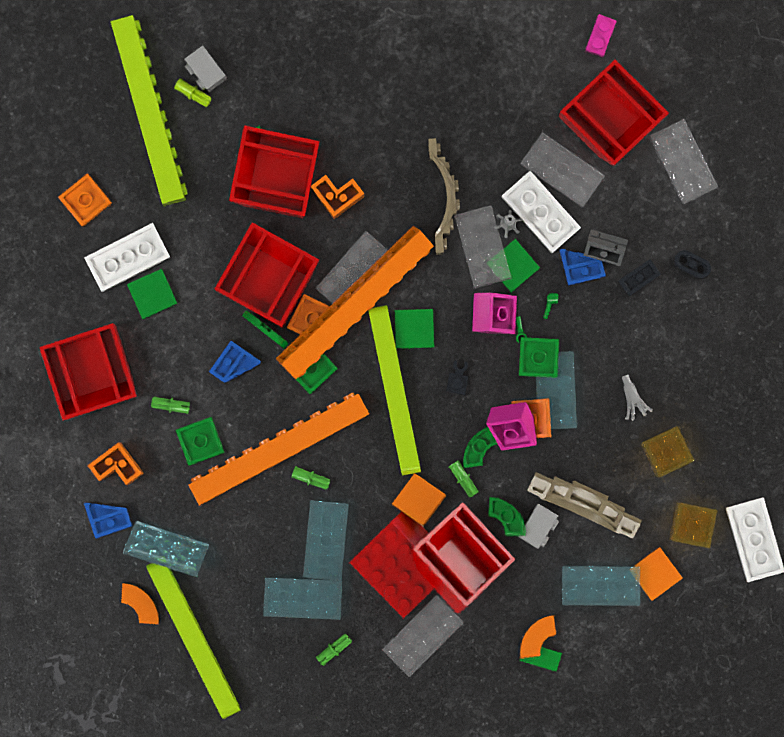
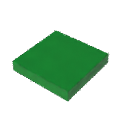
M516 239L486 263L510 293L540 269Z
M162 269L127 284L142 319H146L178 304Z
M433 309L395 310L396 349L434 348Z
M521 337L519 376L557 378L559 339Z
M323 353L316 363L311 364L305 374L296 380L311 394L338 368Z
M212 417L176 429L188 466L225 453Z

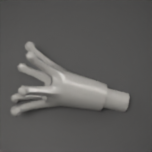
M509 210V214L506 216L497 214V217L501 219V224L494 228L495 230L501 227L504 228L505 238L508 237V232L512 229L517 234L519 233V230L516 228V222L522 220L521 218H514L511 215L512 210Z
M629 375L623 376V388L627 400V415L625 419L629 420L631 409V420L634 421L635 407H638L645 417L647 415L645 412L647 410L652 412L653 409L649 408L640 398Z

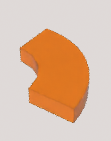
M122 583L121 603L128 604L135 609L138 614L139 623L159 624L158 610L150 596L137 586Z
M554 615L538 620L528 629L521 642L520 659L540 656V648L547 638L556 635Z

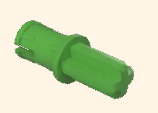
M153 397L151 407L168 410L169 413L174 411L188 414L190 402L173 400V398Z
M459 460L449 466L458 480L457 483L461 484L468 497L478 493L477 488L469 477L470 474L466 473Z
M295 466L291 477L306 482L307 485L311 484L325 490L330 484V479L314 474V471L309 472Z
M343 634L334 643H329V647L316 656L317 660L321 661L320 664L324 666L333 657L339 656V652L352 642L347 634Z

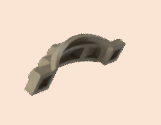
M436 138L428 139L429 161L433 160L440 169L447 192L445 215L439 229L435 233L436 255H443L444 250H447V238H443V236L450 235V230H454L453 219L451 218L456 216V211H460L459 199L455 197V192H459L458 180H454V175L450 176L449 162H445V157H437V155H441L440 143L436 144Z
M535 472L527 490L545 501L563 507L630 538H634L641 525V519L625 513L624 507L608 501L609 496L574 480L571 484L560 478L554 477L552 480Z

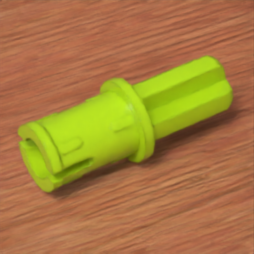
M181 78L177 81L174 89L188 96L189 100L193 99L205 107L210 104L211 97L198 90L197 86H192Z

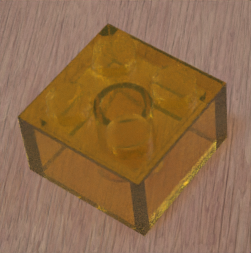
M678 426L640 443L657 478L694 461Z
M676 502L669 540L710 548L717 510Z

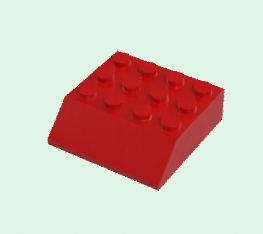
M614 60L560 111L559 117L598 157L615 166L669 112Z
M244 125L229 201L249 208L303 219L306 213L320 141Z
M252 222L214 290L283 328L310 281L319 259Z
M112 323L39 347L63 421L137 397L133 377L115 324Z
M463 502L412 549L417 570L457 614L467 607L515 560Z
M401 511L349 563L404 618L434 588L417 570L412 549L429 533L422 525Z

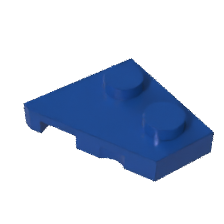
M566 249L559 250L568 286L606 276L602 261L583 256V253L567 251Z
M230 341L209 372L226 383L260 365L261 361Z
M84 503L95 539L133 526L127 508Z

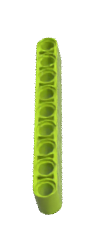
M387 305L374 307L368 311L402 476L419 473L421 469Z
M162 557L146 565L221 717L225 719L241 711L166 559Z

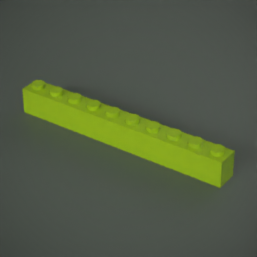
M133 15L111 21L163 206L185 201V195L188 194L185 183L181 184L180 177L183 174L180 165L176 166L175 158H178L175 147L171 148L169 140H172L170 129H166L164 122H167L165 111L160 110L159 104L162 103L159 92L156 93L154 89L157 82L154 74L151 75L149 71L152 65L149 56L145 57L144 49H147L144 38L140 39L139 31H142L139 20H135Z

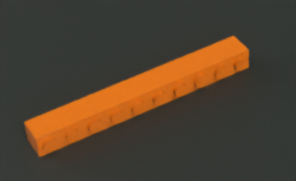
M413 226L300 334L276 360L295 379L304 375L311 364L316 363L326 350L333 347L334 342L339 337L344 336L353 324L360 321L362 315L367 310L372 309L375 303L381 297H384L394 284L399 283L403 276L412 270L422 257L430 253V250L434 247L421 230Z
M351 393L345 396L344 402L330 404L327 406L328 410L323 413L320 411L310 415V420L306 422L301 420L293 424L294 428L287 432L284 429L276 433L277 437L270 441L267 438L259 443L260 447L254 450L250 447L242 452L243 456L237 459L233 456L225 461L226 465L220 468L217 465L209 469V474L204 477L200 474L192 478V483L189 484V487L198 504L206 503L370 415L359 394Z

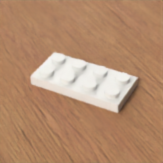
M531 171L501 196L551 253L556 251L581 228Z
M151 223L85 257V260L101 292H104L171 257L154 224Z
M764 497L726 507L746 581L751 582L783 573L784 566Z

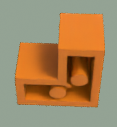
M327 175L311 185L312 191L334 219L365 197L364 192L354 179H351L338 190Z
M119 442L88 465L99 481H103L116 471L126 485H130L144 474L123 444Z

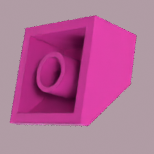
M474 293L472 332L515 334L517 296L498 293Z
M526 402L491 408L486 424L501 451L535 446L537 444L534 417Z

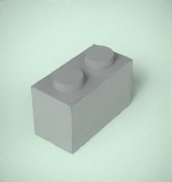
M201 46L185 58L187 63L185 68L190 75L195 74L198 80L196 82L202 90L206 88L210 92L227 80L225 74L204 46Z
M537 504L525 523L526 536L518 537L538 549L540 546L544 547L549 539L547 536L550 529L554 530L559 522L557 520L558 515Z

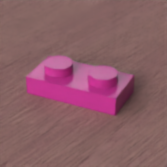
M598 15L585 50L586 52L600 57L604 56L616 20Z

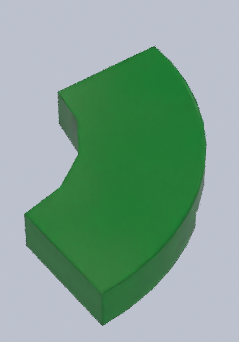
M248 310L243 313L242 316L283 349L286 348L288 342Z
M488 427L479 431L468 443L463 457V468L483 466V457L486 451L491 446L497 445Z
M490 497L488 516L501 521L505 528V535L526 536L525 524L518 510L502 499Z

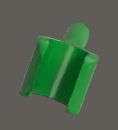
M557 293L548 294L547 307L543 318L548 319L551 305L558 304Z
M521 316L516 317L518 333L515 339L518 343L520 335H524L527 338V335L523 332Z

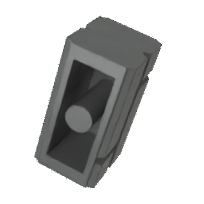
M591 229L583 256L621 266L628 240Z

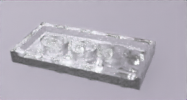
M684 119L649 136L683 205L718 188Z
M543 132L520 163V165L582 208L605 177V175Z
M492 206L454 215L474 289L511 279Z
M365 231L316 287V290L331 303H334L388 250Z
M436 595L382 650L410 677L464 622Z

